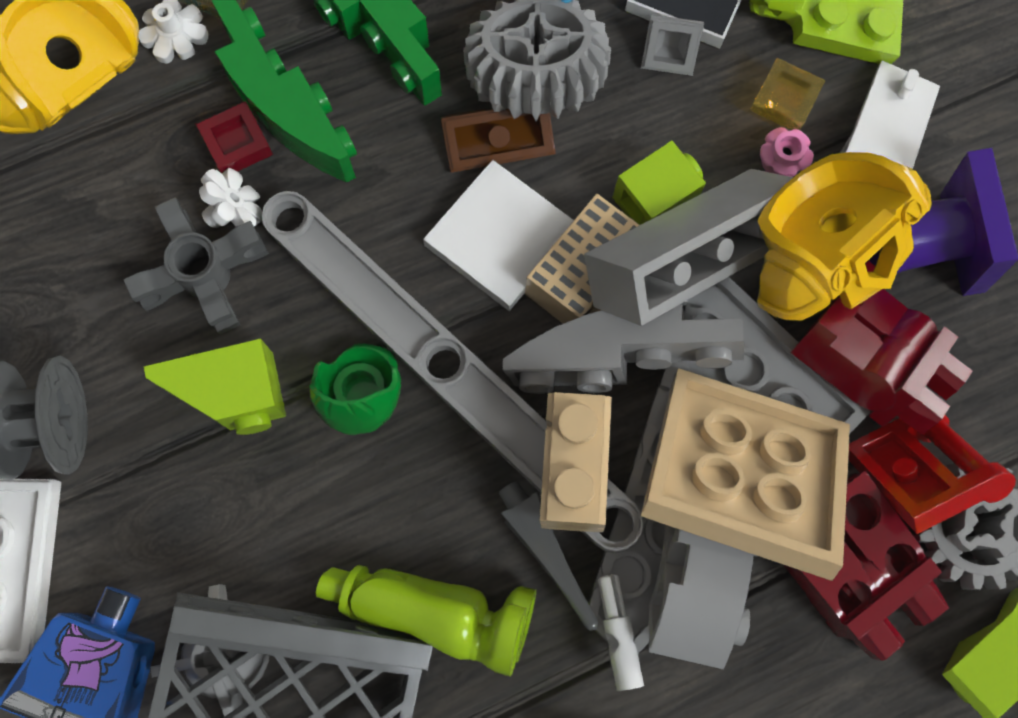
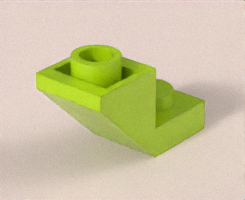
M1018 587L1010 592L995 622L959 642L942 673L945 679L952 685L956 694L964 702L970 704L982 718H1000L1018 701Z

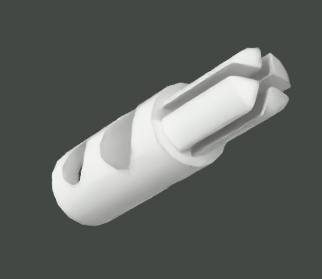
M616 574L604 575L598 579L606 619L603 621L609 643V655L616 690L623 691L643 687L644 681L637 648L633 640L632 623L630 616L626 615L619 576Z

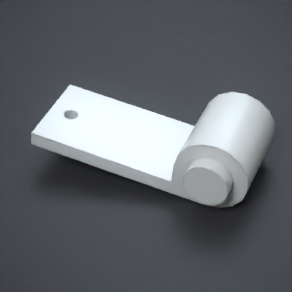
M882 60L877 67L853 132L840 153H873L913 169L940 86L919 77V73L915 69H910L908 72Z

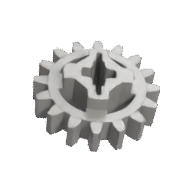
M954 463L946 465L957 478L966 475ZM1014 487L1012 492L1001 501L995 503L982 501L919 534H912L918 543L926 545L928 550L924 553L925 556L931 557L935 564L940 563L942 565L940 570L943 573L939 575V580L942 582H955L960 578L963 590H981L983 585L987 590L1006 588V579L1009 581L1018 580V487ZM984 513L979 519L977 518L976 514ZM972 531H973L974 534H975L974 536H967V535H969ZM963 552H970L976 560H984L986 564H974L959 555Z

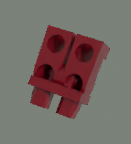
M867 261L865 264L867 272H874L875 265ZM885 289L878 291L853 309L845 307L838 295L790 352L856 404L865 409L872 410L869 417L882 427L898 416L921 435L938 424L950 408V405L926 386L944 400H947L966 383L973 372L949 353L959 338L945 326L938 331L935 323L929 316L920 311L908 309Z
M866 471L847 475L843 567L833 581L783 565L804 590L816 610L827 620L826 623L837 637L852 639L871 659L884 661L903 646L905 640L887 618L899 607L903 609L914 625L925 626L933 622L949 609L941 592L933 582L943 572L931 557L925 556L918 541Z

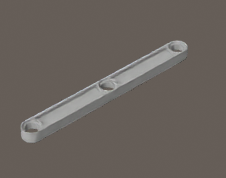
M285 191L269 198L263 207L262 221L273 239L541 493L545 430L547 429L546 420L305 197L297 192ZM289 208H299L303 211L304 218L299 227L288 232L277 229L276 221L281 212ZM443 350L456 353L461 361L456 374L446 379L434 377L430 374L428 368L432 356ZM608 479L606 509L620 508L628 513L633 524L630 536L623 541L613 542L605 539L600 532H581L603 551L620 553L627 551L636 544L642 534L643 518L636 504Z

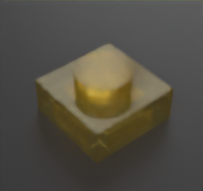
M776 58L750 111L790 130H800L826 80Z

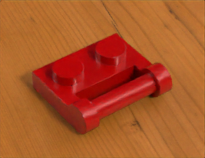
M946 415L938 424L923 435L899 418L849 443L848 458L851 464L859 472H867L892 508L916 534L982 501L988 503L1001 501L1015 487V476L998 462L990 463L949 426L950 421ZM919 440L928 443L932 442L966 475L957 478Z

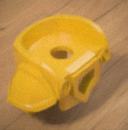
M14 0L6 7L0 15V132L8 134L35 133L39 129L43 131L45 128L53 126L64 115L79 106L117 75V72L119 74L123 73L136 61L140 32L139 24L131 9L123 0ZM53 38H64L71 41L77 47L80 55L77 67L65 70L52 64L46 54L48 41Z
M846 152L831 154L805 168L788 181L769 200L757 220L769 250L764 255L765 261L760 273L758 307L774 317L801 321L826 308L830 304L831 299L834 300L838 295L845 307L853 309L878 291L891 289L897 271L914 249L911 225L919 222L930 211L932 205L930 190L918 173L904 164L891 161L881 155L868 152ZM882 248L874 272H867L866 262Z

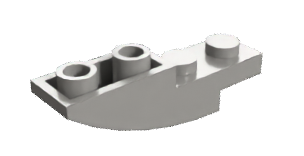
M680 304L645 325L639 326L601 310L554 327L528 341L503 358V371L513 385L519 386L521 391L545 394L554 391V386L577 385V389L583 392L603 393L612 390V385H627V363H636L637 367L650 370L665 369L671 366V362L696 361V365L703 368H723L730 366L732 360H744V318L685 320L683 304Z

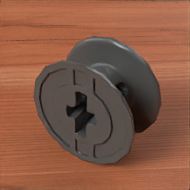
M57 355L46 360L39 372L36 387L27 388L25 380L16 367L3 360L0 361V479L10 481L23 474L30 461L32 449L39 447L42 448L45 459L55 472L70 475L81 464L88 437L86 400L77 371L70 360Z

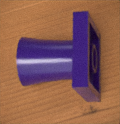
M992 148L967 152L941 192L940 199L931 200L930 211L919 222L911 225L914 249L899 268L897 274L914 268L954 260L962 296L987 292L1018 261L1016 244ZM882 248L868 260L875 266Z

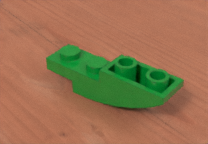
M211 0L224 29L232 41L231 44L216 50L215 53L243 102H247L252 114L259 123L291 152L320 171L346 183L355 179L356 176L350 158L356 156L357 151L344 126L340 125L333 128L326 114L333 110L319 82L317 81L309 85L299 66L286 71L274 48L267 52L264 51L259 40L266 37L251 6L241 10L236 0Z
M313 0L317 11L329 27L337 24L348 40L362 33L365 41L375 54L378 55L383 51L392 63L390 70L393 77L406 94L413 91L424 106L442 96L439 68L424 50L429 47L426 17L411 0Z

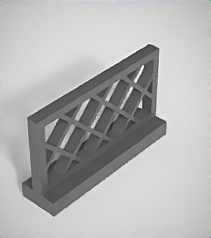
M177 592L148 718H166L186 703L197 718H211L196 696L226 675L230 677L246 702L223 718H244L251 712H254L257 718H270L261 705L291 684L295 686L310 710L298 718H327L325 713L354 692H356L372 716L371 718H392L395 715V718H412L422 670L428 671L433 647L411 634L372 626L358 620ZM186 643L209 647L221 666L189 687L175 667L179 644ZM223 649L241 652L229 659ZM256 654L274 656L286 674L254 696L236 668ZM287 658L304 661L293 668ZM320 663L337 665L348 682L317 704L300 678ZM348 667L361 668L365 670L354 677V675ZM382 672L403 674L404 680L400 696L378 712L362 687ZM172 681L180 694L166 703Z

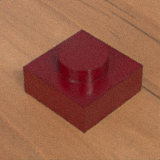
M246 101L196 124L221 173L228 168L238 172L273 155Z

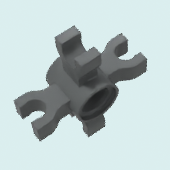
M176 197L155 206L160 220L170 236L171 242L164 253V265L123 279L132 300L135 302L140 301L143 309L149 311L163 304L173 295L186 290L190 295L199 299L208 323L211 326H215L220 335L240 326L241 324L224 292L230 280V269L239 264L255 261L269 254L251 220L237 226L224 237L211 242L206 236L196 233L189 214L185 209H182ZM201 258H209L208 264L202 272L196 275H188L189 267L193 262Z

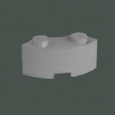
M665 525L661 564L649 603V652L724 670L733 645L743 646L748 636L750 611L745 607L750 584L753 557H757V555Z

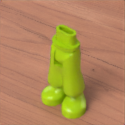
M357 565L351 571L332 567L323 573L317 584L316 597L339 603V612L352 620L411 634L451 657L459 660L470 659L478 661L495 673L511 677L515 664L520 659L529 630L536 599V589L525 586L516 587L507 597L501 609L493 612L488 609L485 595L482 591L475 588L434 581L387 568L379 569L375 573L369 574L368 567Z

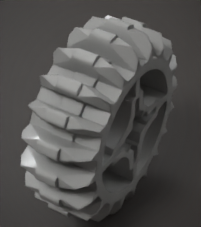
M515 0L509 4L497 1L495 11H481L480 20L470 24V32L467 38H465L466 47L463 50L464 64L470 88L475 89L479 101L490 102L494 112H500L508 108L514 119L522 113L532 114L535 121H537L540 114L550 113L559 119L561 111L565 108L578 112L583 101H594L596 92L604 87L605 79L608 76L611 47L608 46L609 38L605 32V23L596 20L594 10H581L577 0L569 3H564L561 0Z

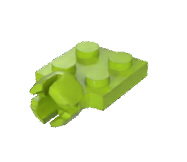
M749 0L750 10L757 16L785 21L793 30V44L880 64L882 60L892 64L900 57L903 0Z

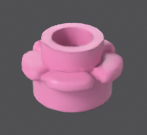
M783 127L773 129L766 135V143L760 148L761 163L765 171L794 177L800 171L809 167L814 157L813 151L809 150V138L797 129L787 131ZM783 148H789L792 154L786 155L783 153Z

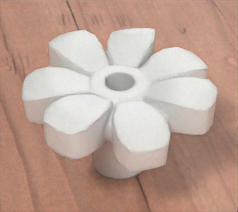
M163 0L162 3L148 9L143 14L142 20L147 27L139 30V39L143 47L153 48V55L157 61L168 64L172 62L175 51L182 60L195 55V49L191 43L196 45L205 44L208 40V31L206 26L199 24L202 21L203 15L195 5H188L182 10L178 0Z
M228 168L223 173L211 169L201 178L203 186L199 188V194L204 202L210 204L202 212V217L209 226L218 228L225 226L231 221L237 227L250 220L256 226L262 221V210L255 204L260 195L250 185L241 187L243 177L239 172Z

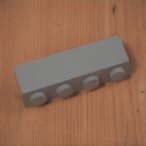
M750 169L586 252L584 257L593 307L643 326L763 258L769 250L757 220L769 200L793 177Z

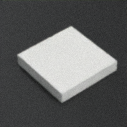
M492 160L426 235L423 241L425 247L510 311L525 293L526 277L574 220Z

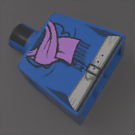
M106 586L92 617L81 613H58L50 621L0 697V709L23 718H138L155 651L154 641L127 631L141 598L129 592Z

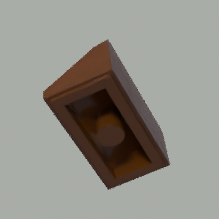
M493 107L440 116L451 173L486 167L492 160L498 164L556 154L550 113L540 114L537 121H535L532 114L522 113L514 119L508 108L500 112H494Z

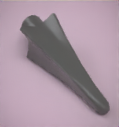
M518 481L505 486L499 492L501 499L508 509L501 513L506 519L504 523L554 581L585 628L590 631L595 630L598 626V620L569 568L553 529L541 528V500L538 492H535L528 498Z

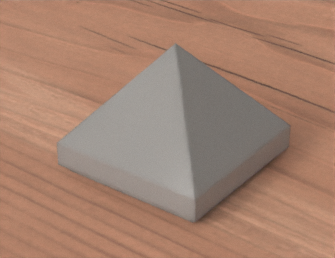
M651 14L641 69L693 76L704 22Z

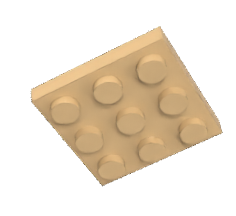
M678 368L671 384L641 516L833 581L843 567L850 424Z

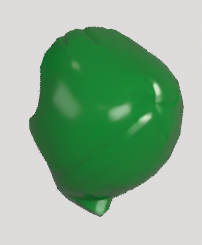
M369 343L353 344L345 349L332 363L326 364L321 361L315 365L312 381L309 385L310 399L316 414L326 425L334 430L347 435L376 431L391 418L398 403L401 390V376L398 370V363L394 355L383 347Z

